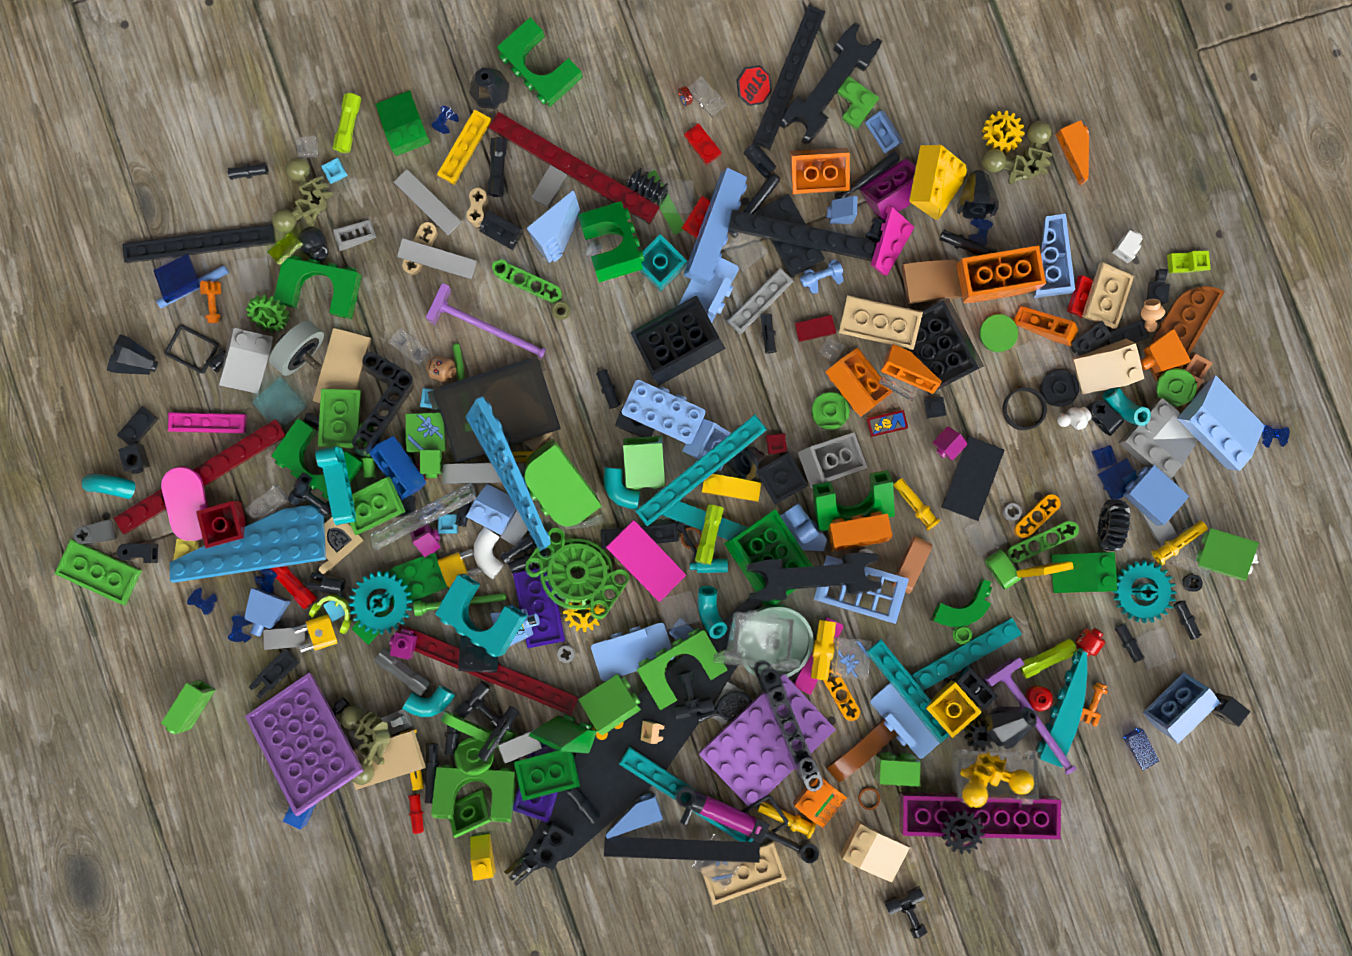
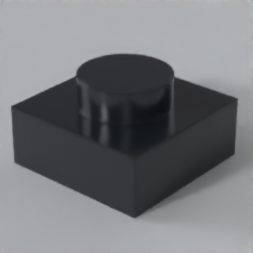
M944 397L923 400L926 419L946 416Z

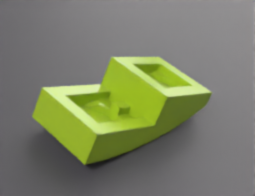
M1192 251L1189 253H1171L1167 255L1169 274L1211 270L1209 251Z

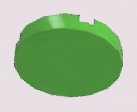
M1003 314L988 317L981 324L979 330L981 343H983L987 350L995 353L1010 349L1018 338V328L1015 322Z
M1182 368L1166 370L1156 382L1158 397L1160 399L1163 398L1172 406H1182L1190 402L1196 394L1197 384L1195 378L1190 372Z
M836 392L822 393L815 399L811 409L814 422L819 427L827 430L838 429L845 424L850 412L846 399Z
M471 737L458 745L454 756L455 763L460 771L468 775H478L489 769L494 759L493 753L487 762L476 756L485 742Z

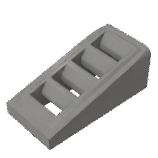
M370 219L333 229V235L339 251L376 238ZM365 226H366L368 235H365V234H364L363 227H365ZM355 230H359L361 237H357ZM349 232H351L353 236V239L351 240L348 235ZM342 235H344L345 240H346V241H344V242H343L342 239H341V236H342Z

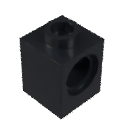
M133 444L118 449L124 471L139 474L144 472V468L150 467L144 445ZM136 455L137 462L133 465L132 458Z

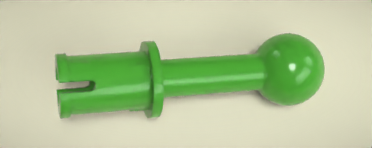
M374 426L368 427V431L374 432ZM367 454L361 458L363 462V477H376L375 462L371 455Z

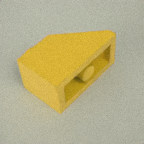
M490 834L470 837V861L473 881L492 878L496 873Z

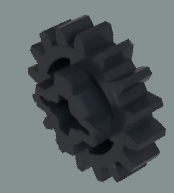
M962 809L961 814L957 810H954V816L947 814L949 820H943L942 822L946 826L940 828L945 833L941 836L943 840H947L945 845L947 847L951 846L953 852L958 849L962 855L964 850L970 854V848L972 847L977 850L976 844L983 843L979 839L980 836H985V833L980 831L984 828V825L978 824L980 818L974 817V813L971 811L967 815L964 809ZM973 825L975 827V834L972 833L971 829ZM956 828L959 830H965L969 835L963 833L960 834L956 830ZM950 830H952L954 834L953 841L950 837Z

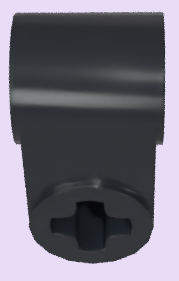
M1096 401L1088 404L1086 407L1091 413V420L1101 431L1109 436L1124 422L1122 416L1104 401Z

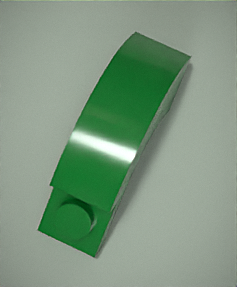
M980 579L972 600L964 607L952 608L945 604L937 603L931 621L950 627H962L976 622L987 612L991 605V602L985 600V597L988 598L991 593V582L986 579Z

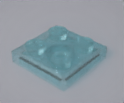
M281 377L252 401L253 405L269 423L278 419L282 427L307 407Z

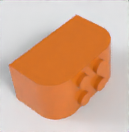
M1039 246L962 258L956 264L963 303H975L1022 295L1036 291L1046 284Z

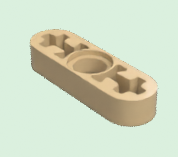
M430 222L423 223L419 227L413 242L432 247L437 237L436 227ZM429 228H431V231L433 233L427 235L426 240L429 242L426 243L424 240H421L420 237L424 239L426 236L424 230H428ZM404 260L402 264L403 269L410 275L418 274L423 266L414 263L416 268L409 270L410 268L407 265L413 262Z

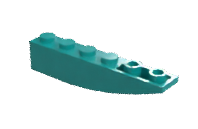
M1079 648L1072 656V666L1065 673L1064 686L1059 689L1057 693L1058 701L1056 706L1051 708L1049 723L1045 724L1046 729L1066 757L1078 729L1086 694L1087 652L1082 648ZM1042 738L1036 745V755L1040 760L1062 768V764L1044 738Z

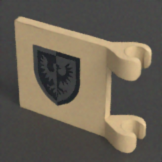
M333 517L324 524L326 558L328 561L319 567V571L322 574H327L337 563L364 541L359 535L355 536L352 527L348 523L336 526Z

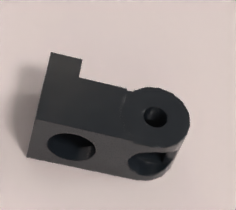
M121 544L117 548V556L121 560L143 558V563H158L159 544Z

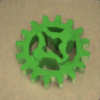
M265 294L262 297L256 295L255 298L250 300L246 308L248 311L247 316L252 317L250 321L256 322V327L262 326L263 331L269 329L270 332H273L275 329L279 332L281 328H285L290 318L288 317L289 311L284 310L286 306L279 304L280 300L274 301L273 296L267 298Z

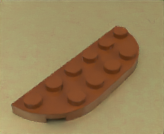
M1203 286L1191 289L1180 295L1169 308L1151 343L1163 334L1175 329L1189 356L1225 291L1215 287ZM1152 367L1149 368L1156 382L1160 375L1165 372L1155 373Z

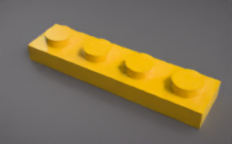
M474 109L437 173L440 178L453 185L456 184L492 121L491 118Z

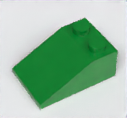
M411 91L375 104L384 133L395 156L431 143Z
M1115 552L1051 555V563L1071 561L1074 568L1052 573L1053 593L1117 591Z
M565 714L564 717L556 716L531 731L529 737L559 751L589 753L597 731L591 728V724L583 721L578 723L575 721V717Z

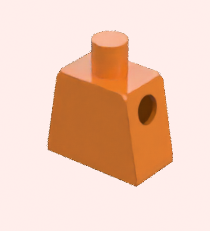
M1175 329L1163 334L1143 349L1146 357L1140 360L1143 371L1152 367L1155 373L1191 362Z

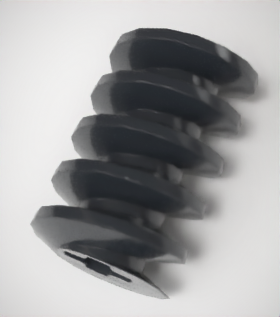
M639 168L632 174L626 187L629 188L631 186L632 191L638 190L639 195L644 194L645 199L651 197L652 203L658 201L657 206H661L668 195V183L661 186V179L655 183L654 175L649 179V172L647 171L642 175V168Z

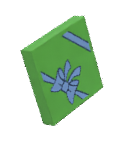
M441 413L406 414V452H420V450L446 451L445 426Z

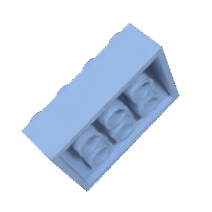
M574 191L570 192L527 228L535 247L549 263L551 261L555 262L562 257V252H564L579 219L578 214H581Z
M1216 375L1212 376L1177 418L1225 468L1240 471L1252 457L1265 426Z

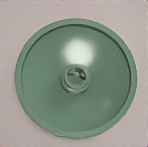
M767 605L755 610L743 621L736 637L738 657L747 671L754 676V665L756 662L766 660L778 672L779 676L784 673L787 677H790L801 670L807 663L813 649V633L809 623L801 613L786 605ZM765 664L760 665L758 673L761 674L762 670L768 666Z

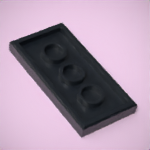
M968 436L966 440L967 445L961 453L941 508L979 521L1005 450Z

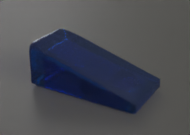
M1138 727L1123 736L1125 743L1142 771L1159 762L1142 728Z

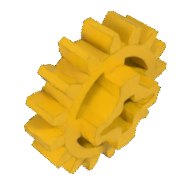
M998 111L996 117L992 114L989 120H986L984 123L986 127L982 129V132L986 133L982 139L988 140L986 146L991 144L992 149L998 148L1001 151L1005 149L1006 153H1009L1011 148L1015 150L1017 144L1022 142L1020 137H1023L1025 132L1020 131L1024 125L1018 124L1021 119H1014L1015 113L1009 116L1008 111H1005L1003 115ZM1000 121L999 125L992 126L994 123ZM1014 138L1013 141L1006 143L1007 139Z
M596 605L594 612L600 614V612H604V608ZM567 608V610L563 611V614L568 615L564 620H570L569 627L571 628L575 625L577 632L580 628H583V632H586L587 627L594 630V624L600 625L598 619L588 623V618L591 616L590 612L586 613L584 617L582 613L575 612L578 610ZM576 615L580 619V623L576 622L572 616Z

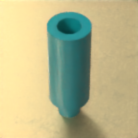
M712 559L711 565L690 562V570H697V573L728 572V559Z

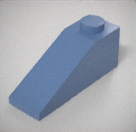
M647 793L641 795L640 799L607 830V839L663 820L656 794L651 795Z

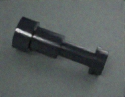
M530 533L527 534L526 538L518 542L516 547L506 553L503 551L499 555L505 564L510 563V559L520 552L524 553L533 546L537 547Z

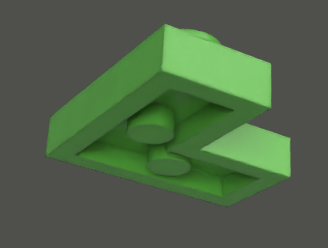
M851 77L846 79L837 92L838 95L851 103L842 120L857 130L878 102L879 97Z

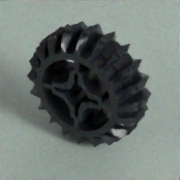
M1110 499L1101 508L1097 527V541L1101 549L1119 551L1126 542L1131 516L1129 514V505L1125 501Z

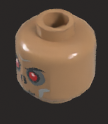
M436 355L427 363L426 370L431 379L445 383L456 375V368L452 359Z

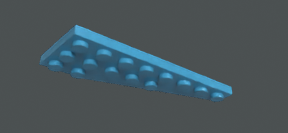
M483 397L478 398L467 413L466 419L538 549L541 551L551 544L550 536L543 527L527 490L526 481L517 467L501 430L500 421L493 416L490 403L485 401Z
M314 504L282 509L246 526L243 539L207 549L203 546L171 561L170 581L176 583L326 560L324 516L319 513L320 509Z

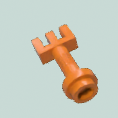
M202 280L200 282L201 294L207 295L209 315H205L207 323H219L221 315L217 314L215 295L222 294L221 283L219 281Z
M1096 682L1095 685L1093 684L1092 689L1095 690L1088 709L1083 707L1080 721L1086 715L1084 723L1089 724L1093 717L1091 725L1097 726L1101 714L1095 711L1102 694H1107L1108 692L1107 685Z

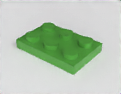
M321 389L319 447L337 446L340 448H354L352 440L358 432L360 424V390Z
M386 477L352 494L356 521L351 522L350 525L356 536L406 512L390 477Z

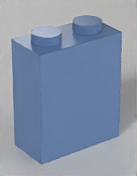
M1155 465L1145 466L1138 472L1139 477L1135 481L1132 480L1125 487L1126 492L1123 496L1157 526L1165 525L1188 499L1189 495Z

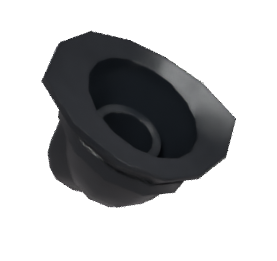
M750 445L735 455L727 464L739 477L744 480H752L756 476L758 466L765 454L763 451Z

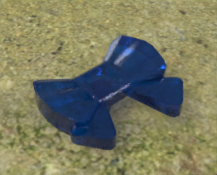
M441 106L440 114L437 120L431 123V126L442 134H449L450 131L445 123L447 120L459 122L458 114H454L453 110L447 106Z
M975 218L970 224L977 227L979 231L978 234L969 235L968 239L986 246L988 230L993 226V223L985 219L978 220V218Z
M1265 425L1261 434L1262 439H1264L1262 444L1269 448L1272 439L1278 438L1280 446L1284 447L1288 443L1289 428L1275 429Z
M261 569L260 571L265 575V578L256 576L255 580L265 592L272 593L275 590L273 586L274 579L278 575L271 569Z
M202 588L194 590L189 596L187 604L195 605L202 610L204 615H209L214 610L215 602H217L216 594H212L205 601L201 598Z
M241 615L232 616V632L228 639L233 642L243 641L246 643L252 637L242 633V627L250 625L252 622L246 620Z

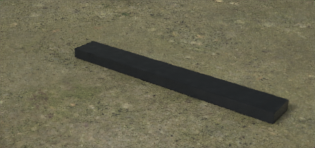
M811 5L807 6L753 140V143L756 142L762 148L770 150L826 11Z
M273 224L124 243L122 247L124 262L128 264L276 244V235Z
M605 836L604 857L760 863V842L611 837L607 839Z

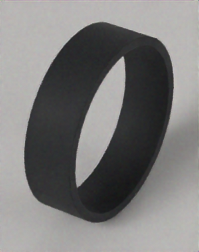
M1019 388L1005 398L1002 412L1005 421L1011 427L1017 430H1030L1040 425L1045 419L1047 404L1044 397L1037 390ZM1016 392H1030L1041 403V417L1032 427L1018 426L1008 415V401Z

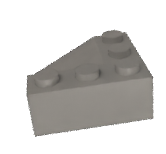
M1161 398L1155 400L1148 408L1151 412L1149 423L1145 426L1134 425L1118 444L1144 466L1155 465L1171 479L1183 465L1198 440L1177 419L1180 413L1166 400Z

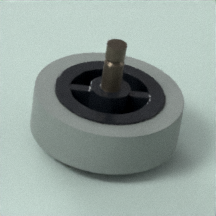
M309 320L297 324L279 338L277 345L270 355L269 363L284 376L294 373L306 362L313 366L316 371H319L322 365L312 356L320 347L324 333Z

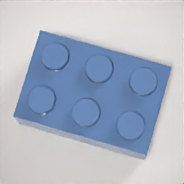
M1183 672L1143 713L1155 728L1179 744L1220 702L1210 688Z

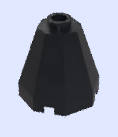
M481 68L472 77L469 93L479 107L495 110L501 103H505L508 100L510 84L501 71Z
M975 170L968 176L957 205V213L960 214L962 212L963 217L966 219L982 220L986 218L987 214H990V217L995 216L999 208V201L990 177L982 170Z
M119 335L113 348V354L109 358L107 371L118 374L150 375L151 371L155 372L159 363L155 361L156 356L131 338Z
M996 707L986 716V722L989 721L990 724L987 726V732L997 746H1005V749L1013 748L1037 724L1036 713L1028 707Z

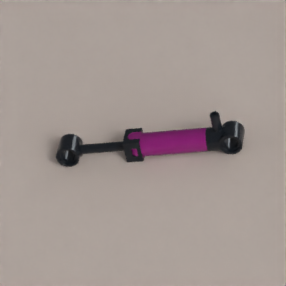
M686 785L677 787L674 792L676 802L686 808L680 821L683 825L688 824L694 811L761 843L764 837L791 848L796 851L798 857L805 863H814L819 858V849L813 843L807 840L797 843L768 830L770 824L760 818L751 816ZM683 792H689L690 794L689 799L686 801H681L680 799ZM810 847L812 850L811 854L804 856V850Z

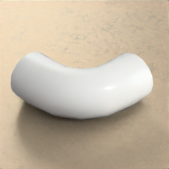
M484 526L474 543L473 555L477 566L493 580L504 566L493 555V547L500 537Z

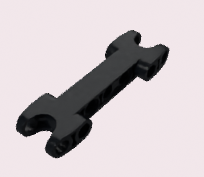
M857 22L853 23L836 43L833 51L838 53L839 56L808 98L804 100L798 95L787 109L780 123V127L783 129L793 122L803 123L806 127V134L801 142L805 145L809 144L818 135L828 121L829 117L823 111L856 67L864 72L873 61L882 44V40L879 38L869 45L860 44L856 39V33L861 25Z
M850 553L842 555L843 564L785 569L783 567V559L764 560L746 565L747 572L759 573L765 580L763 590L749 593L750 600L787 599L786 590L845 585L846 594H862L882 589V582L871 581L864 573L866 564L879 561V555L875 553Z
M760 660L754 665V673L780 730L794 769L808 790L817 791L822 787L823 780L791 708L781 678L768 661ZM760 665H767L768 667L763 669L761 674L758 673ZM780 705H785L782 711H777ZM788 722H792V725L789 728L784 729L785 725ZM794 740H799L797 745L791 746ZM813 778H818L817 785L809 786V781Z

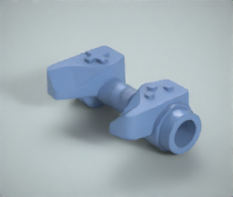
M834 259L828 264L827 269L816 273L813 270H806L803 276L800 277V281L803 287L807 286L811 294L818 293V280L823 277L831 276L838 285L841 284L844 280L842 276L843 269L840 262Z

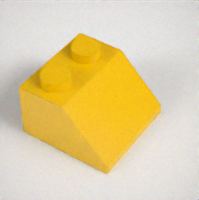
M952 680L936 693L926 707L952 738L981 713L980 709L957 683Z

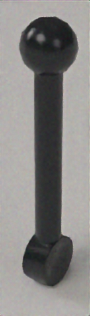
M679 523L677 529L683 533L694 552V558H696L697 550L686 533L684 524Z

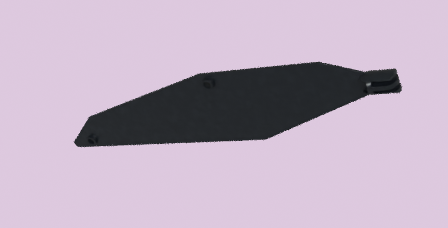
M749 597L725 618L723 622L727 625V631L722 637L714 639L707 634L727 671L710 680L700 661L690 654H684L665 671V679L676 696L677 701L660 710L648 688H646L637 696L641 702L638 704L641 709L639 712L625 720L620 729L613 728L607 732L606 739L599 740L595 736L589 753L577 752L574 758L580 784L577 789L585 799H589V804L600 817L590 825L588 820L580 811L576 810V805L566 795L571 789L558 792L550 821H540L522 856L504 871L507 875L521 863V866L509 876V879L512 881L526 870L514 882L516 886L533 871L545 867L533 860L535 853L532 851L536 843H541L545 837L542 833L547 824L551 826L552 822L555 821L574 832L570 843L559 861L570 858L652 787L651 784L619 764L629 747L665 770L668 769L699 724L696 714H701L700 711L690 714V717L676 719L674 707L685 705L684 701L688 700L684 682H679L678 674L693 671L695 679L691 680L695 698L699 697L700 701L712 698L714 702L741 663L736 650V637L743 621H739L738 616L743 614L745 620L748 615L759 609L760 601L750 600ZM643 721H651L663 725L664 729H659L658 736L663 737V740L657 742V744L642 741ZM554 832L551 834V837L554 840H560L562 835L559 832ZM548 849L541 852L546 858L552 856V852Z

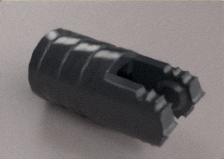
M756 142L751 144L743 153L764 178H768L771 171H774L777 167Z
M311 573V578L322 581V583H308L307 589L337 595L343 594L345 578Z

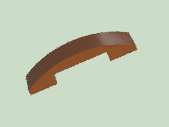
M884 718L845 754L840 755L826 767L839 783L868 762L897 734L894 730L890 731L883 724L886 721Z

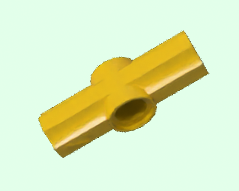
M819 620L817 636L812 649L811 678L828 681L830 660H832L834 654L833 639L836 622Z

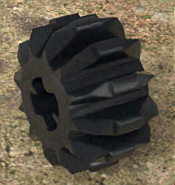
M977 718L975 720L976 725L970 722L971 729H964V731L969 733L964 736L965 740H969L967 745L969 747L973 746L974 751H978L980 748L982 752H985L986 746L992 749L993 746L990 742L994 741L987 732L988 721L986 722V719H984L981 723V720ZM980 731L984 733L982 734L984 736L982 739L977 738L979 737L977 734Z

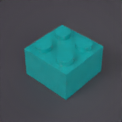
M661 234L642 251L645 261L641 262L643 270H640V272L660 292L687 266V260Z

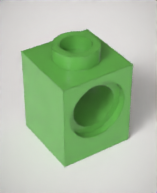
M420 450V474L425 475V478H437V475H442V451Z

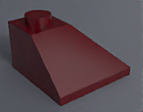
M230 501L196 511L205 549L244 538L246 519L241 502Z

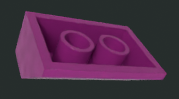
M908 159L899 162L859 189L874 214L884 221L887 218V213H885L887 206L893 207L899 212L912 204L909 200L916 166Z

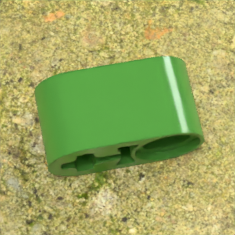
M1001 549L984 559L986 566L1004 590L1021 580V578H1017L1016 568Z

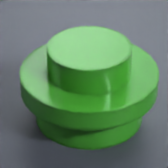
M967 626L955 627L952 636L958 644H967L972 638V631Z

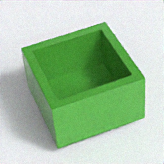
M881 752V755H875L874 778L879 784L919 786L921 762L912 754L900 753V756H895L891 752Z

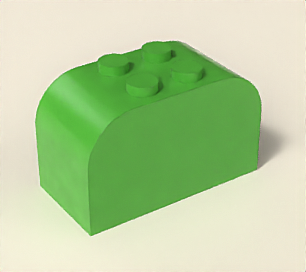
M553 438L526 459L523 471L528 492L534 501L538 499L542 512L546 516L550 515L556 523L562 526H574L602 507L597 495Z

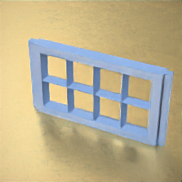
M828 555L824 565L843 564L842 559ZM865 566L864 573L866 577L868 574L879 577V582H882V585L884 579L896 582L893 596L880 593L881 589L876 590V592H867L868 594L875 595L871 609L859 606L862 594H857L855 604L844 602L845 585H841L842 588L838 600L826 596L829 587H817L814 600L896 624L909 579ZM879 597L891 600L887 614L875 611Z

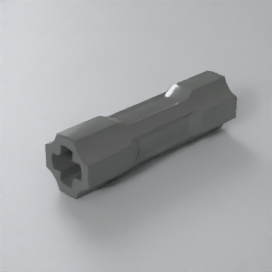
M386 648L379 653L374 661L384 670L389 671L419 696H422L431 684L429 680L416 673L397 657L391 656L390 651Z

